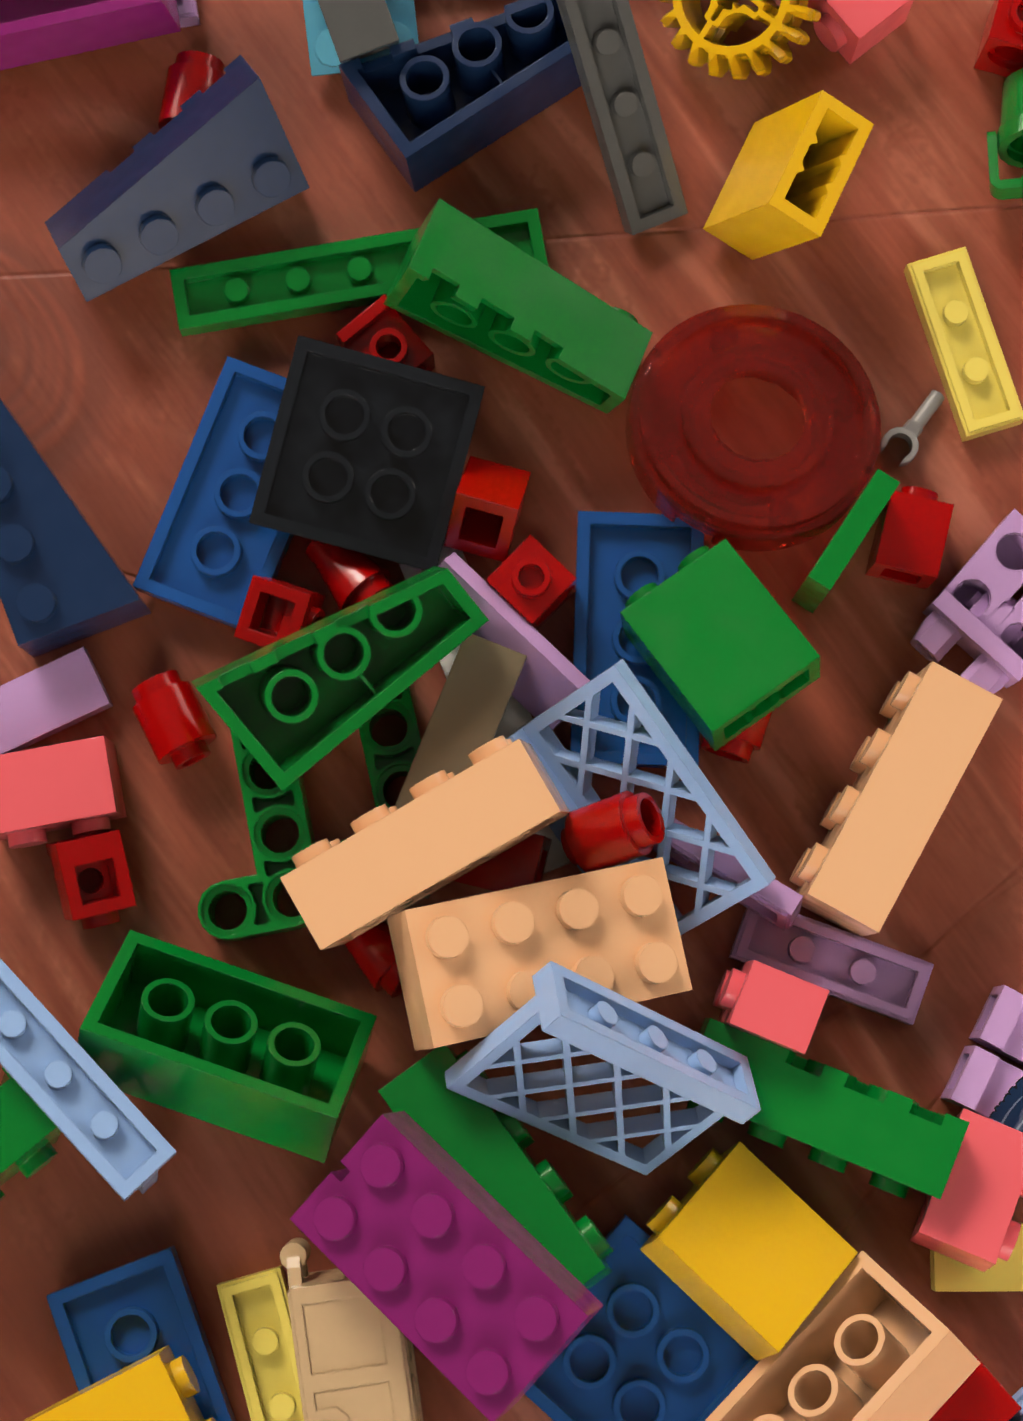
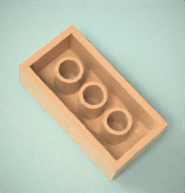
M934 661L917 674L908 671L902 682L897 681L879 712V714L888 718V721L883 730L877 728L872 737H866L849 769L858 773L853 786L847 785L842 793L838 791L820 821L819 825L828 829L821 844L816 842L812 849L807 847L789 881L798 885L796 892L803 896L802 907L849 933L860 937L880 932L1003 701L1002 698Z
M501 735L472 751L468 757L473 766L461 773L454 775L453 772L447 774L445 770H441L415 784L409 789L414 800L398 809L396 805L388 808L386 804H383L351 822L350 825L355 834L341 842L338 838L329 842L325 838L294 855L291 859L296 869L280 877L319 949L324 950L351 941L387 920L388 916L401 912L425 896L432 894L566 816L570 811L532 745L521 739L512 742L510 738L505 739L504 735Z
M663 857L407 909L387 917L415 1051L487 1037L535 996L532 976L550 961L636 1003L693 990Z
M862 1250L846 1267L780 1352L761 1359L705 1421H929L981 1363L941 1321Z

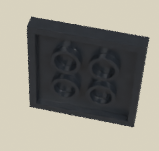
M298 335L249 523L421 570L438 566L456 491L460 483L485 386Z

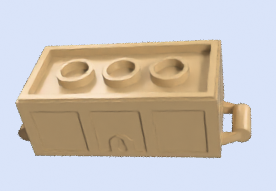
M296 1237L291 1239L282 1248L280 1261L287 1268L289 1291L287 1292L304 1421H424L413 1343L338 1268L308 1272L307 1260L311 1254L309 1243L303 1238Z

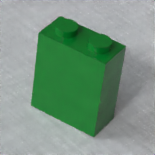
M726 538L711 549L708 546H702L691 552L679 564L678 572L659 585L653 582L638 589L627 600L626 608L620 612L624 633L714 751L724 746L820 678V655Z

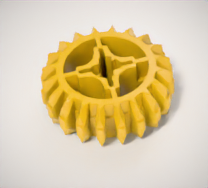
M659 0L673 4L674 9L666 13L660 21L664 27H681L673 37L671 44L678 50L691 48L688 54V63L694 67H702L708 62L709 75L722 78L729 70L732 78L735 80H746L751 67L757 75H769L772 69L771 56L779 63H790L793 57L787 44L790 40L803 46L810 42L808 34L799 28L802 21L818 22L821 19V13L818 10L807 7L808 0H781L780 6L774 0H750L758 8L739 4V0H711L704 17L700 0ZM751 18L768 26L762 34L747 43L735 46H728L723 43L730 31L737 32L740 26Z

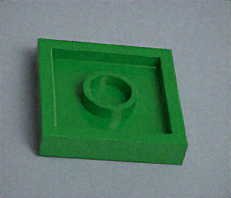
M877 469L792 598V601L811 613L816 610L900 484L899 481L882 470Z

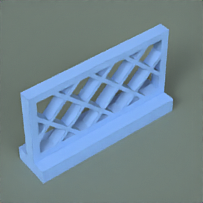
M623 659L542 714L527 722L506 738H510L512 742L521 739L532 745L569 811L601 800L591 786L592 772L621 780L620 793L624 791L634 793V784L664 792L661 814L665 826V836L663 841L658 843L656 858L663 857L668 880L697 888L695 908L682 916L673 903L680 936L768 886L776 878ZM611 683L616 686L629 705L627 723L598 715L601 690ZM585 701V711L574 709ZM556 720H562L583 726L580 753L565 749L549 725ZM597 730L625 738L623 765L594 757ZM639 742L657 746L668 760L666 777L636 769ZM677 796L698 803L706 814L704 831L674 823ZM566 816L549 825L560 842L561 832L565 828ZM672 838L702 847L699 872L669 864ZM715 851L735 856L749 878L736 884L713 877L712 870ZM642 856L631 861L619 864L617 866L649 860L652 858ZM577 865V867L580 869L582 873H586L579 865ZM710 892L718 894V896L709 900Z
M0 958V1065L124 1202L137 1190L144 1194L157 1182L158 1170L177 1151Z
M553 961L548 962L532 976L535 996L445 1071L447 1089L643 1175H648L723 1116L744 1124L761 1111L749 1061L746 1056ZM538 1025H541L543 1032L556 1037L520 1043V1040ZM592 1054L606 1061L572 1066L571 1057ZM562 1059L563 1068L523 1074L522 1064ZM514 1066L515 1075L490 1079L478 1076L487 1069ZM643 1078L654 1083V1085L622 1089V1080ZM612 1082V1091L574 1096V1087ZM565 1090V1098L536 1102L525 1097L526 1094ZM691 1100L699 1104L695 1108L675 1111L670 1109V1103ZM660 1105V1113L623 1118V1110ZM614 1112V1120L586 1124L576 1119V1117ZM660 1134L644 1148L625 1141L628 1138Z

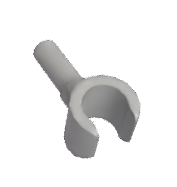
M932 390L912 418L908 419L903 427L890 429L883 436L879 444L880 454L890 439L895 437L905 439L909 444L910 451L898 467L908 465L918 452L919 442L917 438L922 433L923 427L944 401V396L940 392Z

